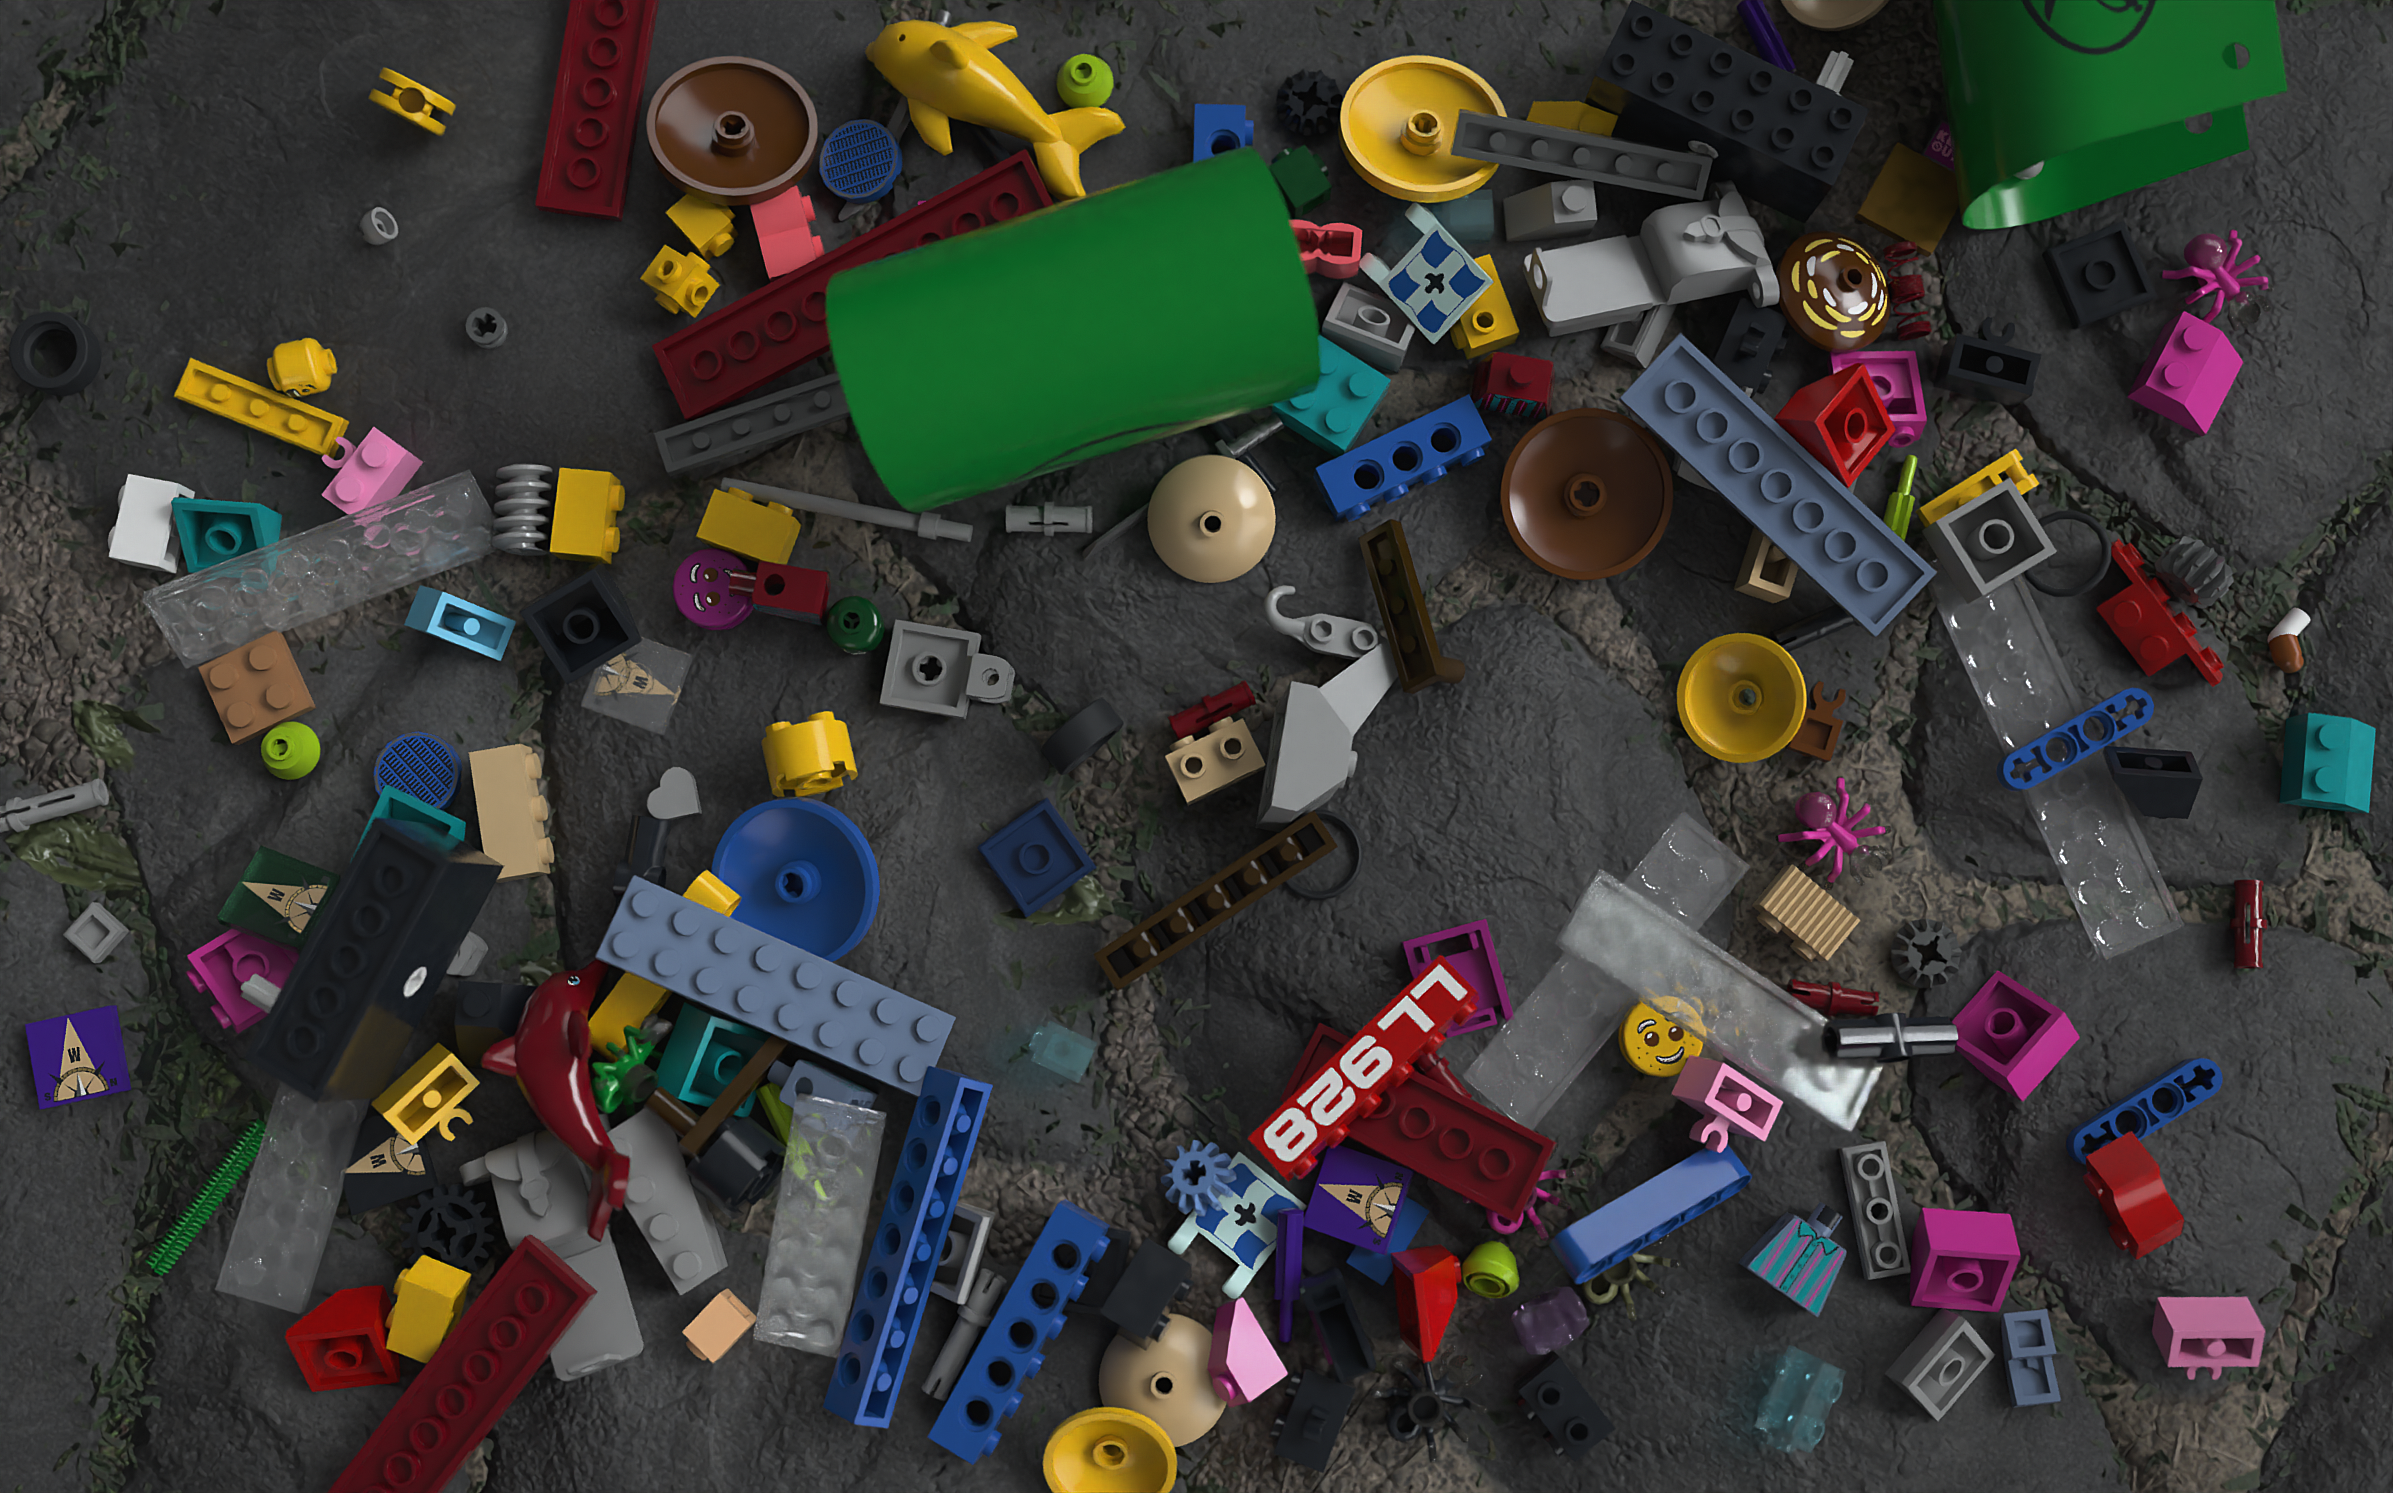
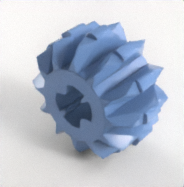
M1193 1140L1190 1152H1187L1181 1145L1176 1146V1153L1179 1155L1177 1161L1172 1159L1164 1160V1165L1172 1172L1160 1177L1161 1183L1166 1187H1170L1165 1195L1171 1203L1178 1202V1209L1184 1214L1189 1213L1194 1208L1198 1216H1205L1208 1204L1216 1211L1221 1210L1222 1205L1218 1198L1221 1195L1233 1197V1191L1225 1184L1237 1179L1236 1173L1232 1169H1228L1232 1162L1230 1156L1227 1153L1219 1154V1147L1213 1142H1210L1204 1148L1199 1140ZM1203 1171L1206 1176L1199 1177V1172ZM1198 1179V1185H1194L1192 1180Z

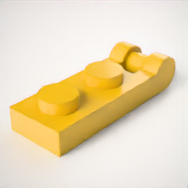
M2014 449L1915 512L1927 528L1935 521L2002 483L2003 481L1998 474L2003 471L2011 478L2021 495L2040 483L2033 473L2028 475L2020 463L2023 459L2017 449Z

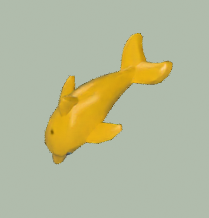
M913 19L887 25L876 41L867 46L865 53L868 60L875 63L876 69L888 83L907 97L911 120L924 143L943 156L953 152L948 117L989 127L1033 144L1039 173L1048 192L1062 202L1086 196L1079 177V154L1101 139L1120 134L1125 128L1119 115L1105 108L1082 107L1047 115L1018 78L996 56L988 51L1001 43L1018 37L1014 26L995 21L963 23L948 28L930 21Z

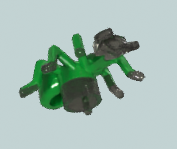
M652 1013L641 1023L640 1030L627 1025L624 1027L623 1032L629 1054H626L624 1050L613 1042H608L606 1049L617 1057L618 1060L615 1063L596 1062L592 1064L591 1069L595 1075L590 1079L596 1107L606 1114L614 1112L623 1101L626 1106L627 1117L631 1118L636 1115L634 1102L645 1100L653 1091L658 1089L656 1087L659 1080L658 1074L644 1064L648 1056L661 1061L664 1053L656 1050L654 1047L674 1028L666 1019H657L658 1015Z

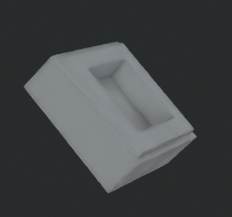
M92 902L63 935L93 963H101L130 931L100 903Z

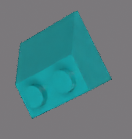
M2305 713L2286 718L2279 803L2363 814L2369 813L2376 728L2353 718L2316 713Z
M684 1002L652 1085L657 1088L662 1086L677 1099L709 1108L769 1039L771 1034L720 1013ZM762 1082L734 1114L735 1116L742 1118L749 1116L757 1096L755 1091L760 1088Z

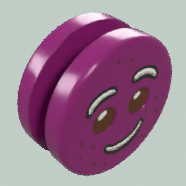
M718 548L699 550L688 556L675 573L673 579L675 603L686 618L701 628L711 631L731 629L742 623L753 610L752 598L729 594V584L733 568L746 571L751 570L741 559L729 551Z

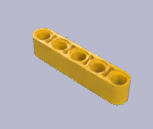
M708 870L702 872L682 896L728 917L734 912L742 898ZM625 972L588 1022L593 1037L592 1048L609 1062L615 1063L618 1058L606 1049V1044L613 1042L627 1054L629 1050L623 1032L624 1027L629 1025L645 1031L673 992Z

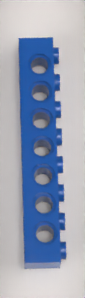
M928 1065L920 1097L917 1100L823 1404L825 1409L852 1424L888 1428L992 1090L993 1085L958 1072Z

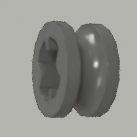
M483 307L474 310L468 316L465 324L467 334L480 348L495 349L502 345L507 338V324L501 315L492 308ZM490 319H493L491 323L495 326L496 331L494 333L486 332L483 337H480L482 333L478 329L479 324H488Z

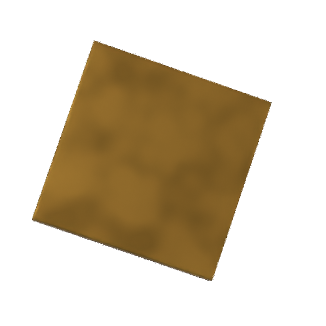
M1897 142L1854 218L1898 242H1916V247L1918 248L1916 252L1928 258L1933 253L1959 206L1955 173Z

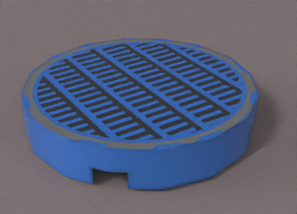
M867 119L849 121L835 129L824 142L819 156L820 174L825 185L839 198L854 204L874 202L891 190L893 187L892 182L897 175H900L903 167L902 150L895 136L882 124Z
M423 732L402 734L387 743L377 757L373 772L375 789L379 796H381L385 785H390L440 810H444L450 806L459 794L462 783L460 782L462 764L453 746L442 738Z

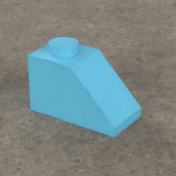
M420 585L404 625L501 661L516 621L443 591Z

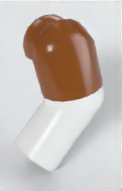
M2292 608L2268 636L2272 659L2275 665L2280 667L2285 673L2298 671L2304 662L2297 636L2308 625L2310 617L2298 608Z

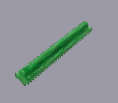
M257 1119L256 1122L250 1121L253 1126H246L250 1130H243L246 1135H239L243 1139H236L239 1144H232L236 1149L229 1148L233 1153L226 1152L230 1157L223 1156L226 1162H219L223 1166H216L219 1171L213 1170L216 1175H209L213 1179H206L209 1184H202L206 1188H199L202 1193H195L199 1198L192 1197L196 1202L189 1201L193 1206H186L189 1211H182L184 1214L179 1215L182 1220H175L179 1224H172L175 1228H169L171 1232L165 1233L168 1237H162L164 1241L158 1242L162 1247L155 1246L157 1250H152V1253L155 1255H149L148 1257L151 1259H146L145 1262L154 1269L155 1273L162 1276L163 1273L168 1274L169 1269H172V1264L175 1265L179 1255L181 1256L182 1251L186 1250L185 1246H189V1242H192V1237H196V1233H199V1228L202 1229V1224H205L206 1220L209 1219V1215H212V1210H216L219 1202L223 1201L222 1197H226V1193H229V1188L232 1189V1184H236V1179L239 1180V1175H242L243 1171L246 1170V1166H249V1162L253 1161L252 1157L255 1158L256 1153H259V1148H263L262 1144H266L265 1139L269 1140V1135H272L273 1131L260 1119Z

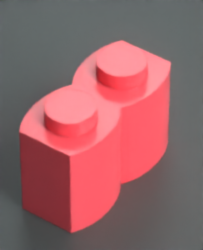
M793 186L772 199L749 204L771 283L825 255L820 235L812 237L809 222L816 220L811 198L809 195L802 197L798 186Z
M1290 220L1306 275L1315 271L1322 276L1333 279H1346L1357 275L1361 256V229L1345 223H1331L1319 227L1314 223L1304 220Z

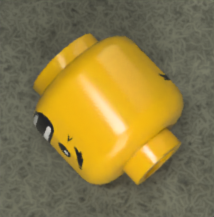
M304 338L279 344L273 351V357L267 360L268 373L276 390H283L287 396L293 398L326 391L331 384V374L337 373V365L332 351L329 348L323 349L318 341L313 338Z

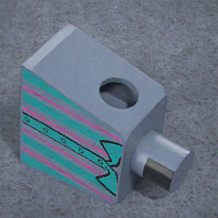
M780 1057L772 1065L768 1073V1080L783 1088L779 1095L781 1102L833 1131L859 1133L878 1096L877 1093L815 1062L798 1060L796 1064H793Z
M1819 1202L1807 1222L1794 1214L1786 1212L1738 1263L1805 1311L1818 1317L1846 1256V1250L1829 1239L1842 1216L1822 1202Z

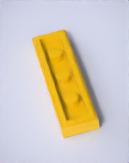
M190 358L174 394V397L181 401L320 456L325 454L332 459L339 447L335 440L337 437H343L349 421L192 358Z

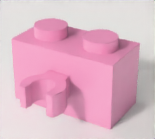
M375 427L371 429L358 448L347 439L337 437L335 441L345 449V455L342 459L335 461L325 454L322 457L323 462L327 466L338 471V474L322 493V496L370 529L374 528L423 463V461Z
M1689 1055L1671 1093L1704 1115L1703 1119L1693 1125L1690 1138L1705 1143L1710 1133V1139L1705 1148L1717 1153H1721L1727 1145V1130L1731 1133L1765 1142L1783 1104L1781 1100L1725 1063Z
M2157 1297L2152 1334L2168 1367H2183L2189 1380H2194L2195 1372L2199 1367H2206L2211 1379L2217 1380L2221 1375V1367H2259L2265 1330L2248 1297Z

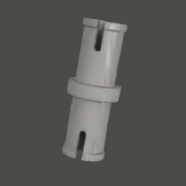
M1045 502L1044 506L1007 505L1006 532H1044L1045 536H1054V532L1092 533V506H1054V502Z

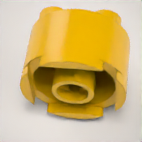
M833 712L815 713L808 717V722L791 725L790 722H778L765 728L766 737L762 740L761 745L773 795L784 797L783 789H794L796 797L815 795L843 786L842 777L848 774L851 780L858 776L847 725L843 721L835 720Z

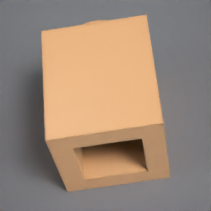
M727 1288L720 1292L682 1333L689 1339L686 1345L698 1358L703 1361L708 1358L714 1363L723 1357L758 1318Z

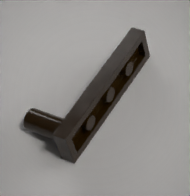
M1389 519L1358 539L1403 692L1415 694L1438 681L1457 684L1465 676V665L1459 659L1440 655L1401 522Z
M771 1035L702 1117H699L662 1086L650 1096L644 1108L683 1138L679 1142V1150L692 1161L713 1140L719 1126L737 1112L766 1078L772 1065L780 1057L783 1058L794 1044Z

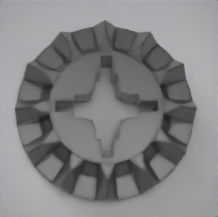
M1931 919L1914 920L1905 924L1894 936L1891 944L1892 964L1898 975L1907 983L1920 988H1933L1947 983L1953 974L1959 970L1958 964L1963 952L1959 948L1957 935L1946 927L1943 922ZM1934 940L1932 951L1942 961L1931 960L1921 965L1922 955L1911 945L1927 946L1930 941Z

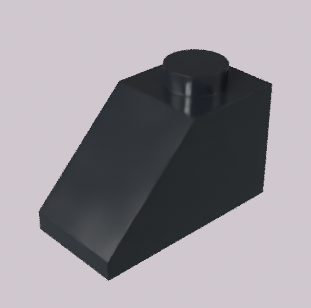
M2117 746L2104 747L2103 755L2113 781L2144 816L2159 819L2189 818L2203 780L2191 751Z

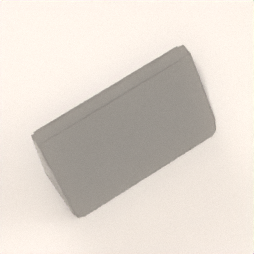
M1677 304L1652 306V309L1640 311L1638 318L1634 320L1611 324L1600 348L1638 367L1647 368Z

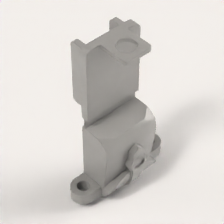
M1730 179L1711 183L1709 201L1671 205L1655 210L1643 221L1639 236L1626 238V235L1544 252L1538 247L1534 248L1533 254L1525 258L1523 265L1524 275L1551 337L1634 320L1638 318L1640 311L1652 309V306L1666 304L1667 306L1747 289L1754 305L1757 308L1777 304L1780 294L1778 280L1764 248L1763 234L1756 220L1750 217L1741 195H1739L1733 181Z
M599 1115L606 1133L609 1132L611 1127L607 1115ZM540 1129L517 1138V1141L491 1150L484 1157L462 1165L459 1170L464 1186L478 1185L492 1180L505 1235L513 1252L525 1236L532 1234L598 1291L550 1353L557 1377L563 1381H572L638 1356L643 1350V1340L614 1243H612L608 1222L601 1242L590 1238L587 1234L586 1206L592 1181V1169L556 1140L548 1130Z

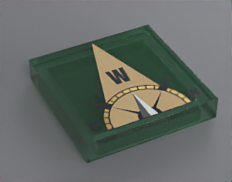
M260 846L218 914L217 919L221 925L300 954L337 888L341 877L338 874Z

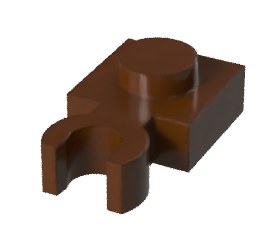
M1818 681L1812 686L1809 693V699L1813 706L1812 710L1806 708L1800 728L1793 739L1786 745L1785 749L1827 763L1831 761L1843 724V720L1832 717L1835 709L1844 703L1846 690L1841 688L1836 690L1833 701L1827 702L1821 696L1824 682Z

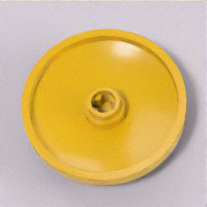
M1403 56L1386 60L1371 67L1354 81L1342 103L1338 132L1341 148L1349 164L1370 185L1388 195L1403 200L1436 203L1454 200L1477 190L1493 176L1500 165L1499 163L1451 155L1450 149L1459 109L1507 117L1500 98L1492 87L1470 69L1453 61L1433 56Z

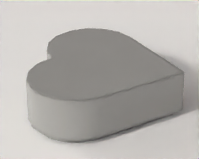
M680 767L668 769L662 775L660 787L654 789L649 794L647 799L649 812L661 820H673L702 814L694 776L688 770Z

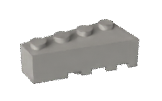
M646 1108L607 1132L617 1152L628 1155L631 1158L628 1184L623 1202L680 1296L728 1267L712 1212H709L705 1197L691 1185L692 1177L686 1173L691 1160L679 1150V1142L683 1138Z

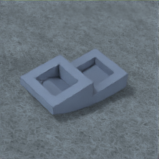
M2047 1309L2002 1314V1343L2012 1408L2060 1402L2061 1398L2051 1357L2057 1353Z

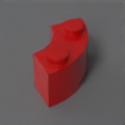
M2132 1131L2086 1156L2088 1173L2083 1175L2084 1183L2091 1194L2099 1200L2112 1224L2108 1227V1232L2114 1243L2122 1251L2128 1249L2135 1260H2138L2181 1235L2184 1217L2174 1205L2165 1189L2160 1176L2159 1165Z

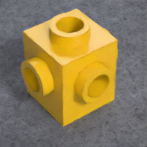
M667 245L663 246L640 278L658 294L655 300L665 309L675 315L679 310H682L694 318L697 317L720 285L707 273L710 265L693 252H689L687 256H684Z

